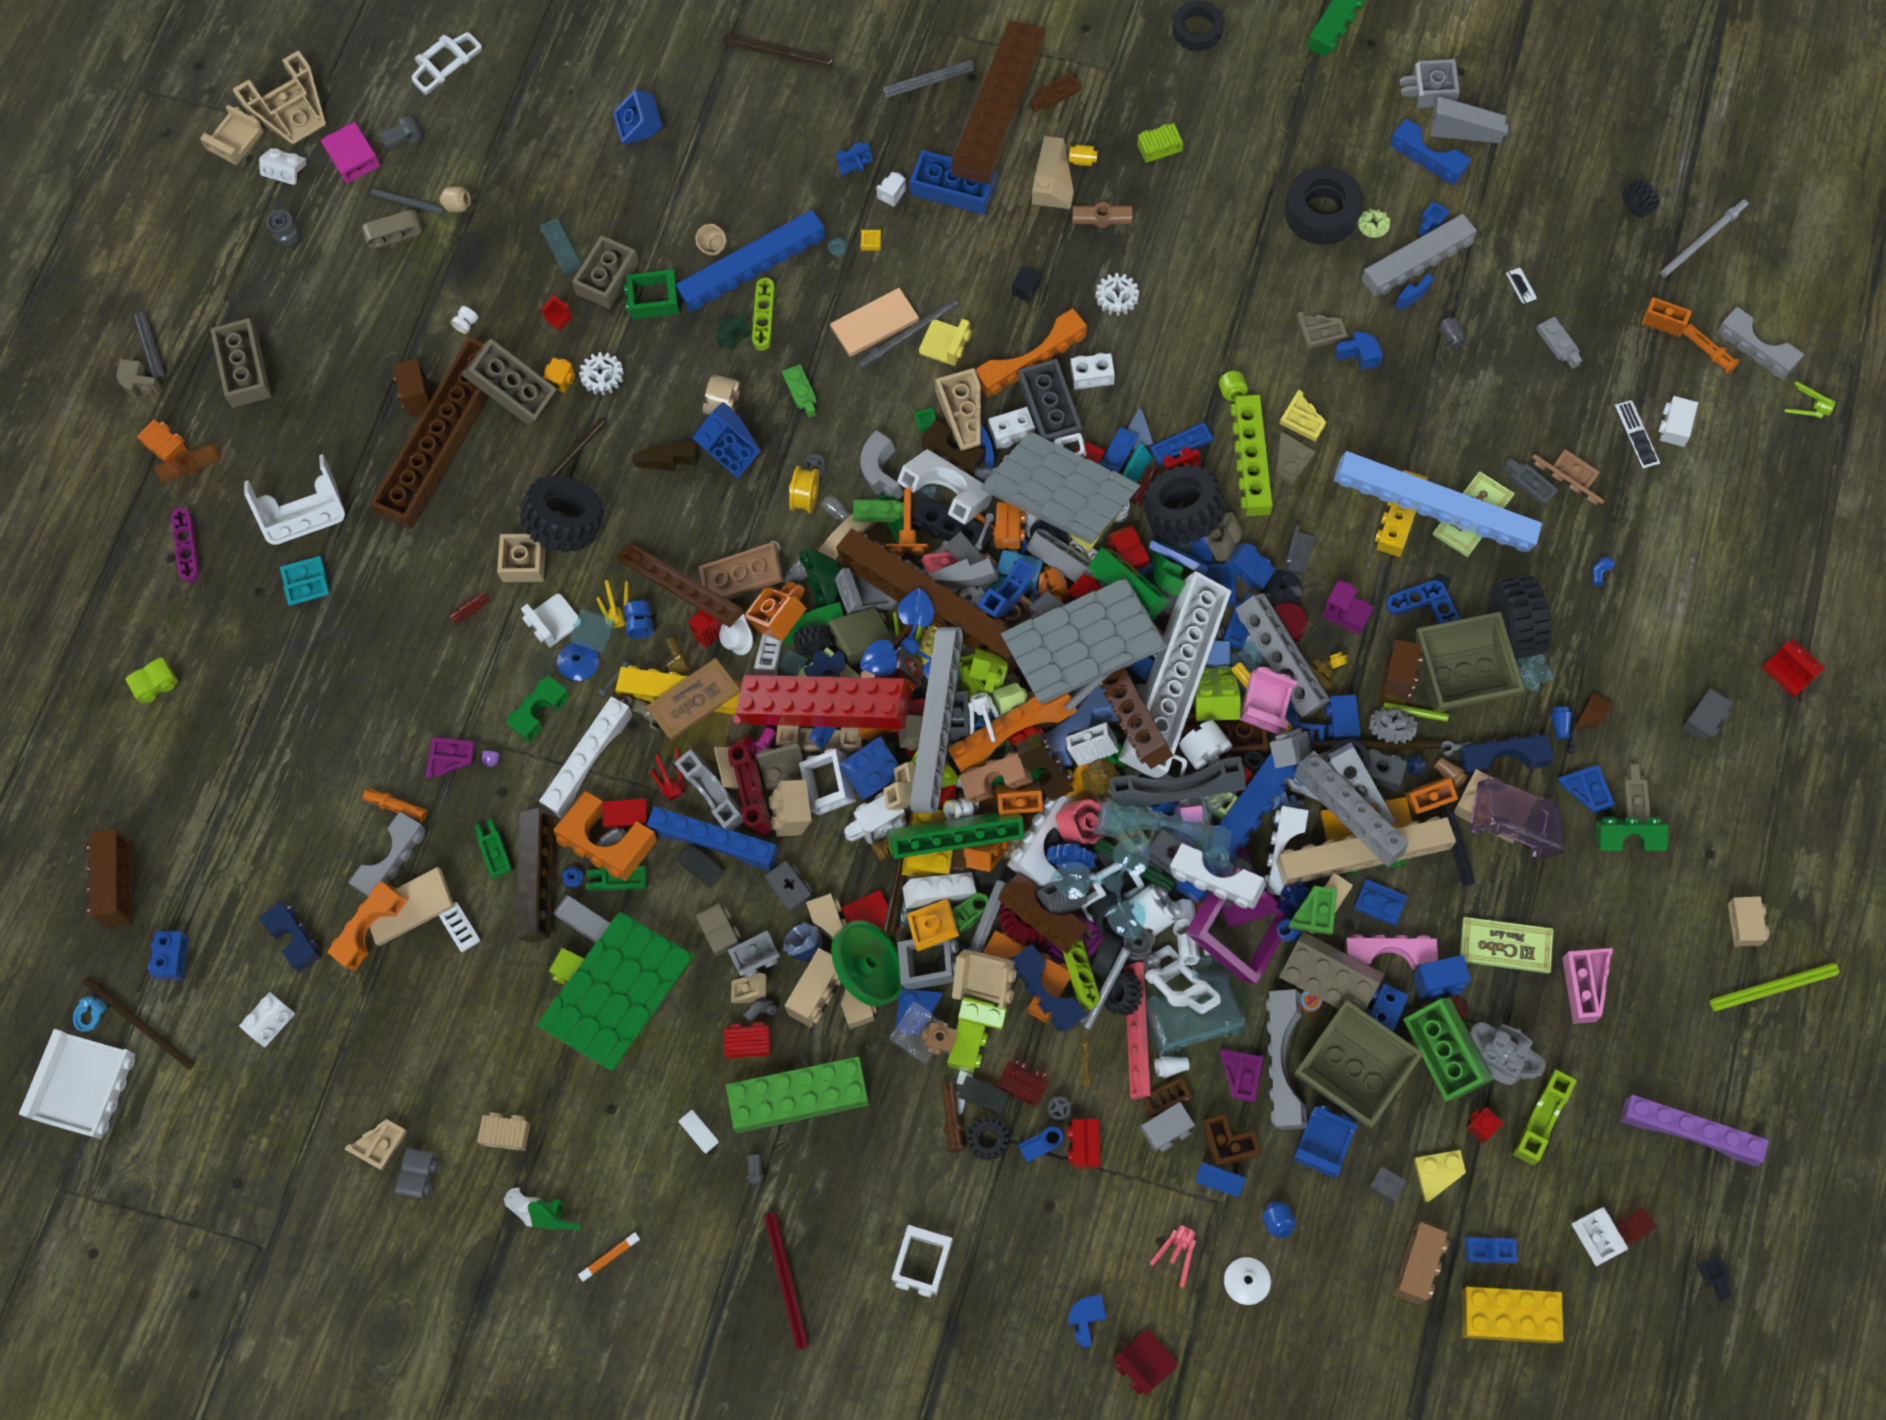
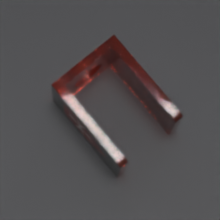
M900 646L897 648L896 671L888 676H877V678L902 679L907 677L911 680L907 684L912 690L922 686V663Z

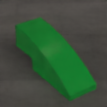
M1153 550L1152 569L1159 589L1178 597L1185 584V581L1180 576L1183 567L1179 562Z
M840 602L802 614L801 618L784 638L785 645L794 643L793 633L797 632L798 629H803L802 627L816 626V624L829 626V621L843 617Z

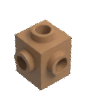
M935 1021V1024L930 1023L928 1028H923L920 1039L924 1041L922 1047L928 1048L927 1052L940 1055L941 1052L949 1054L952 1051L957 1030L948 1028V1024L941 1021ZM935 1035L939 1036L940 1041L936 1039Z

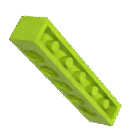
M1260 395L1235 396L1234 404H1231V416H1235L1233 435H1237V441H1235V453H1239L1237 472H1241L1239 490H1243L1241 509H1245V516L1270 515L1272 497ZM1243 417H1249L1251 420H1244ZM1246 435H1250V436H1252L1253 438L1248 439V438H1246L1245 436H1246ZM1251 453L1255 455V457H1249L1246 454ZM1249 472H1255L1257 475L1251 476ZM1250 491H1257L1259 494L1254 495Z

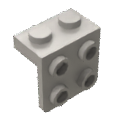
M767 930L727 949L739 975H745L746 978L758 972L757 968L763 965L767 968L778 962L777 958L780 957Z

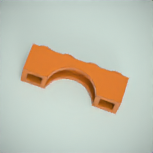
M380 881L373 887L366 901L359 906L354 917L346 923L339 937L332 942L327 953L344 967L356 971L369 954L365 944V937L370 925L381 917L390 916L396 918L408 902V899L391 885Z

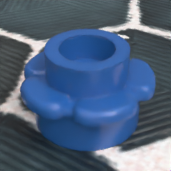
M575 866L569 867L568 870L566 869L562 873L563 883L567 887L579 886L583 879V872Z

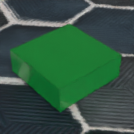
M933 407L914 412L919 433L927 431L936 419Z

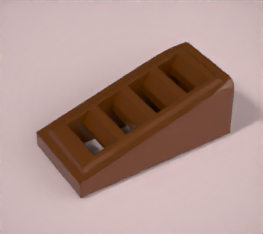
M1181 1077L1150 1091V1096L1143 1099L1150 1115L1154 1116L1166 1111L1179 1102L1183 1104L1194 1099V1095L1186 1078ZM1181 1085V1088L1185 1094V1096L1181 1097L1179 1090L1177 1088V1086ZM1169 1089L1173 1090L1176 1100H1172ZM1160 1093H1164L1168 1104L1164 1105ZM1153 1096L1156 1097L1157 1102L1160 1106L1157 1109L1151 1098Z

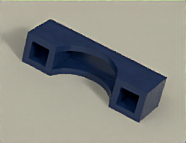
M1532 734L1522 739L1510 737L1506 741L1501 742L1489 740L1485 744L1480 745L1468 743L1461 748L1458 754L1461 768L1465 770V774L1468 775L1467 778L1472 777L1476 769L1486 774L1491 761L1501 756L1515 757L1527 769L1549 766L1554 759L1548 735L1541 736L1540 734Z
M1032 944L1011 959L1015 961L1016 979L1021 978L1025 983L1023 987L1031 997L1034 995L1039 1001L1037 1003L1038 1007L1044 1014L1048 1013L1053 1019L1051 1023L1058 1032L1062 1031L1064 1035H1067L1087 1020L1086 1012L1074 997L1057 998L1050 995L1044 989L1041 983V975L1046 967V961Z

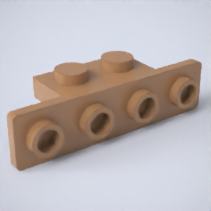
M1566 449L1553 466L1536 454L1533 455L1532 458L1536 460L1534 463L1542 470H1545L1547 467L1553 471L1551 476L1560 482L1565 479L1571 483L1569 488L1578 494L1581 491L1587 494L1586 499L1595 505L1598 503L1604 504L1605 501L1588 490L1600 474L1599 471Z

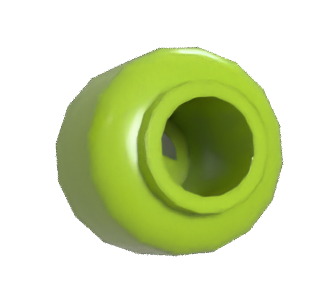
M1229 371L1219 379V387L1226 400L1235 401V396H1245L1248 387L1241 372Z

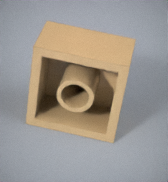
M500 534L497 573L502 582H544L546 547L540 546L539 542H534L530 535Z
M806 780L780 781L772 795L769 796V808L773 810L772 829L776 831V837L802 835L812 821Z

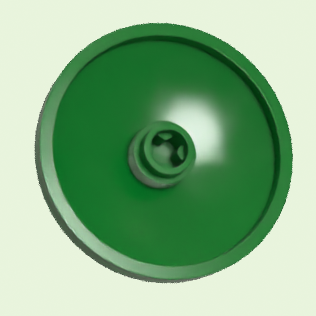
M852 921L841 927L833 938L831 953L835 971L844 987L856 999L869 1006L881 1007L896 1000L900 996L903 986L900 979L898 950L892 940L880 928L866 921Z

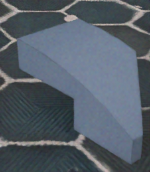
M1140 408L1136 411L1131 423L1127 427V431L1139 437L1133 450L1140 443L1144 446L1153 444L1148 425Z

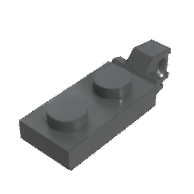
M1512 458L1505 463L1503 469L1509 474V478L1543 507L1557 494L1558 489L1528 464H1518Z

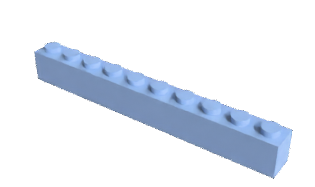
M1348 451L1339 460L1334 481L1343 487H1351L1363 494H1371L1382 501H1390L1398 504L1401 508L1417 511L1420 515L1431 516L1442 523L1455 525L1461 530L1472 531L1480 537L1491 538L1499 544L1513 546L1521 552H1529L1537 545L1541 522Z

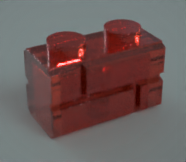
M1015 1060L1014 1063L1009 1061L997 1084V1088L1038 1108L1050 1084V1080L1046 1079L1047 1075L1038 1070H1035L1034 1073L1027 1070V1066L1020 1061Z

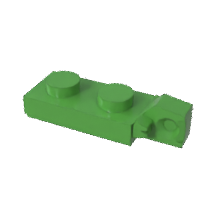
M801 364L782 371V375L797 408H804L808 418L815 416L813 404L817 403L816 397Z
M853 500L854 522H895L896 519L904 517L903 502L895 500Z

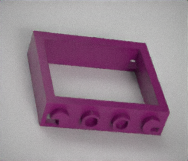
M1224 866L1218 877H1232L1242 871L1243 868L1239 866ZM1263 890L1258 901L1276 917L1248 966L1208 933L1210 926L1225 902L1224 899L1217 897L1214 892L1209 891L1185 934L1242 982L1257 984L1282 940L1277 933L1279 923L1286 919L1292 920L1294 916L1288 912L1289 909L1285 905L1274 900L1273 894Z

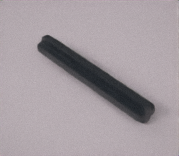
M1447 803L1439 806L1442 818L1448 817L1456 840L1451 849L1462 885L1471 886L1475 884L1474 875L1452 804Z

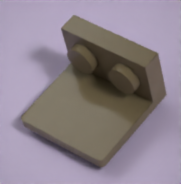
M786 743L781 748H767L757 754L767 791L775 789L780 781L802 780L799 763L803 762L799 743Z

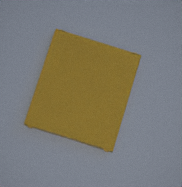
M713 711L671 741L664 734L661 756L676 758L675 749L679 748L680 756L682 757L687 751L692 749L700 753L705 761L717 762L714 748L727 747L732 714Z

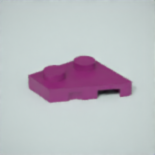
M432 737L426 778L432 779L473 764L476 743Z
M1221 1049L1220 1054L1233 1099L1256 1103L1264 1057Z

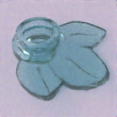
M1544 654L1516 660L1523 685L1530 691L1538 692L1540 683L1549 682L1554 679L1552 670L1544 664L1546 661V655Z
M1214 846L1207 854L1203 855L1204 867L1210 874L1220 878L1234 876V867L1229 861V853L1224 847ZM1218 854H1221L1220 861H1217Z

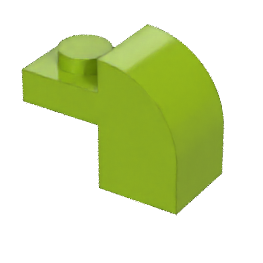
M976 649L969 677L985 681L984 691L992 693L994 685H1003L1008 664L1003 658L994 653Z

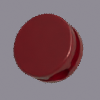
M1282 603L1275 606L1273 609L1294 643L1298 642L1304 636L1308 620L1306 613L1301 607L1293 603Z

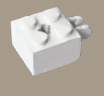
M884 792L875 797L874 801L869 804L863 803L856 808L854 812L855 821L845 827L844 833L846 840L850 842L864 837L867 843L872 844L888 835L887 829L905 826V811L903 809L887 810Z

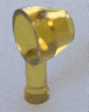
M674 638L667 639L665 644L673 656L667 663L669 671L679 674L690 671L686 660L676 645V640Z

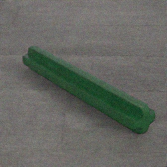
M1098 839L1094 847L1095 850L1167 891L1172 890L1175 885L1174 879L1104 839Z

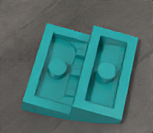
M321 556L280 567L288 606L330 595Z

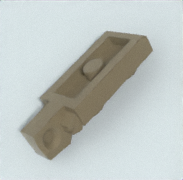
M1630 764L1627 767V776H1624L1623 782L1626 817H1637L1639 820H1647L1648 817H1651L1647 780H1645L1644 776H1640L1639 764Z

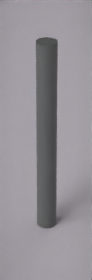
M375 188L371 190V195L441 215H444L446 212L444 207Z

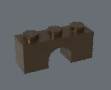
M935 419L921 437L924 451L926 449L930 450L973 477L986 461V451L979 446L962 451L951 448L949 443L953 439L952 429Z
M1038 732L1017 743L1018 757L1029 772L1039 767L1047 768L1046 771L1039 774L1041 789L1050 801H1054L1074 791V775L1070 769L1066 770L1063 766L1064 762L1061 756L1053 752V746L1048 738L1044 739L1041 733Z

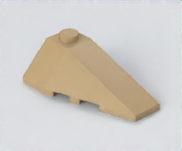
M1044 136L1032 189V204L1071 209L1074 189L1064 138Z
M972 368L935 379V392L960 450L979 446L980 383L975 369Z

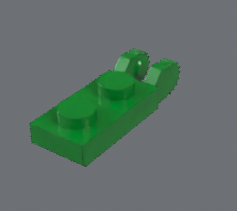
M490 818L487 820V825L491 834L484 836L483 828L479 823L474 826L490 877L494 880L513 872L500 834L495 827L493 819Z
M637 866L626 881L620 877L618 879L614 878L605 868L586 871L588 878L602 877V882L587 883L585 889L588 891L646 889L647 887L646 866Z

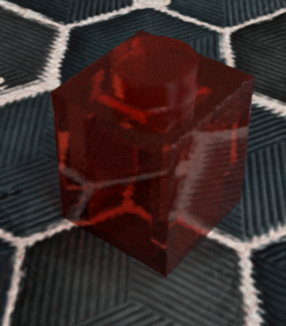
M1641 1207L1615 1227L1624 1239V1242H1628L1631 1246L1656 1228L1657 1225Z

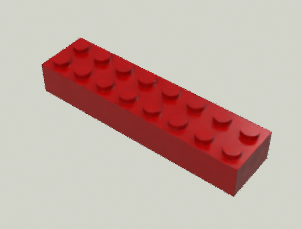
M744 675L736 715L745 725L905 729L912 690L905 679Z

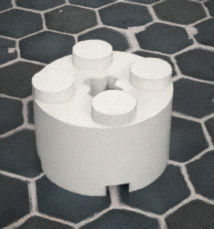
M1213 720L1201 724L1202 729L1196 732L1193 729L1179 744L1182 752L1196 770L1202 769L1207 764L1211 766L1220 760L1218 756L1232 748L1228 738Z
M1150 884L1129 900V904L1133 903L1134 908L1131 909L1134 917L1144 929L1150 928L1153 930L1152 935H1158L1177 921L1179 918L1178 914L1181 913L1179 905L1175 901L1172 902L1167 895L1168 891L1156 884Z

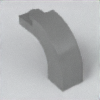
M876 430L863 447L860 461L861 469L870 488L878 496L883 491L887 496H894L899 500L904 495L900 484L883 473L885 462L896 450L892 441Z

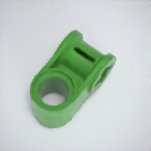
M976 893L952 909L955 922L960 927L959 931L961 933L970 929L982 918L986 905L983 909H976L974 904L978 901H983L987 905L988 898L985 894Z

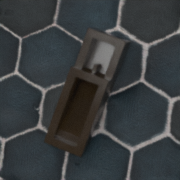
M696 442L666 443L633 454L632 460L635 468L675 471L676 464L696 466L699 450Z

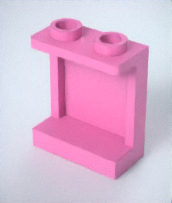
M1258 667L1250 674L1239 720L1276 734L1286 730L1288 721L1284 719L1292 689L1297 686L1298 682L1292 680L1288 675L1274 673L1270 668Z

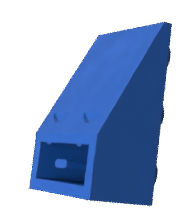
M724 402L712 411L692 437L737 478L743 474L761 451L739 415Z

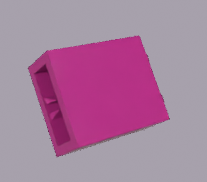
M355 122L321 139L327 154L346 184L380 167L376 155Z

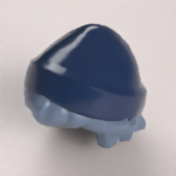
M803 922L802 925H797L787 933L783 951L788 952V955L795 960L811 961L818 948L822 949L823 936L817 926H811Z

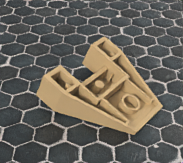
M299 50L282 60L292 80L262 98L250 80L233 88L235 97L246 113L258 118L262 124L292 145L326 126L310 66Z

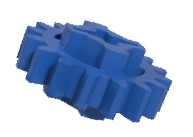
M1060 844L1058 847L1051 846V848H1048L1047 861H1050V864H1056V867L1062 868L1063 871L1081 872L1084 868L1090 869L1094 867L1095 854H1092L1091 851H1086L1085 848H1081L1078 844Z

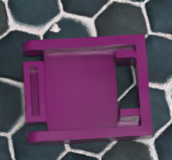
M1071 911L1070 913L1085 923L1093 933L1090 940L1085 936L1082 938L1089 960L1100 948L1105 936L1079 912ZM1050 940L1046 944L1042 943L1039 947L1042 952L1047 947H1050L1046 954L1058 965L1059 963L1067 965L1061 949L1057 948ZM1073 954L1074 959L1080 963L1079 958Z

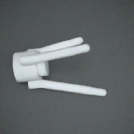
M987 693L976 694L970 698L971 702L968 703L970 735L975 732V711L977 715L984 716L991 741L995 742L994 732L988 716L989 708L995 719L1000 718L992 703L991 696H988Z

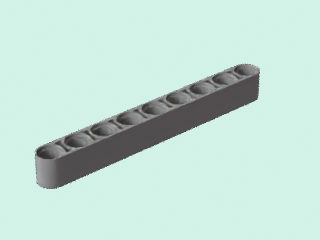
M938 627L935 633L910 800L911 810L914 813H936L939 806L963 642V632L960 627Z

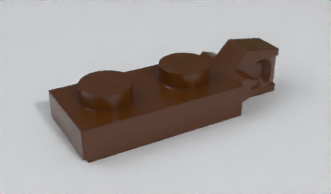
M1068 73L1039 89L1035 98L1030 100L1029 107L1033 112H1037L1042 108H1050L1081 91V85L1071 73Z

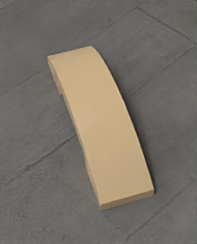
M852 513L835 529L818 551L831 557L838 563L840 560L836 546L852 528L857 532L862 531L864 533L866 530L870 531L878 522H854Z
M777 726L776 746L779 747L792 742L794 744L799 743L800 750L825 752L827 749L836 748L841 752L860 750L862 746V738L858 737L859 728L841 727V730H835L825 748L821 750L809 739L812 729L800 728L799 726Z

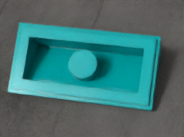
M1140 443L1122 474V476L1137 484L1140 483L1152 461L1151 455L1143 444Z

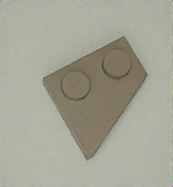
M1297 312L1296 317L1308 349L1347 340L1348 336L1342 319L1327 318L1322 315L1313 317L1303 315L1304 312Z
M1282 432L1279 439L1275 476L1293 486L1315 456V451Z

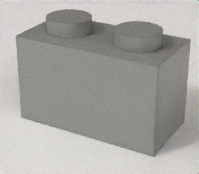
M1179 1102L1141 1125L1140 1130L1154 1152L1156 1153L1161 1150L1163 1153L1173 1146V1141L1178 1138L1182 1141L1193 1134L1191 1130L1194 1129L1195 1125Z

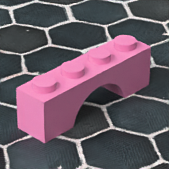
M1351 935L1344 942V953L1370 966L1376 956L1382 953H1395L1402 956L1409 963L1412 970H1416L1421 964L1438 961L1437 939H1430V936L1423 935L1418 936L1417 939H1408V936L1398 935L1394 938H1386L1384 935H1374L1372 938H1363L1362 935Z

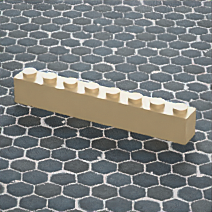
M1433 817L1428 819L1427 822L1420 824L1418 821H1415L1402 828L1393 826L1409 842L1404 855L1397 861L1449 850L1456 842L1448 817L1442 819ZM1355 835L1348 836L1343 841L1338 842L1329 840L1324 842L1323 845L1316 847L1314 845H1307L1298 851L1293 849L1281 852L1276 860L1283 886L1332 876L1334 873L1342 874L1384 864Z

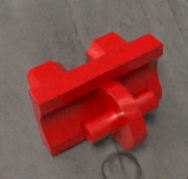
M1189 447L1184 448L1180 452V457L1176 459L1170 455L1163 458L1165 470H1172L1176 466L1185 467V465L1202 467L1199 458L1200 452L1197 449L1192 451Z

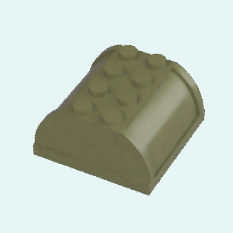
M1501 612L1418 628L1416 630V644H1421L1420 652L1424 653L1419 669L1429 703L1435 712H1444L1450 708L1504 697H1518L1525 692Z
M1346 1000L1294 1074L1297 1078L1305 1081L1357 1118L1367 1128L1372 1129L1423 1053Z

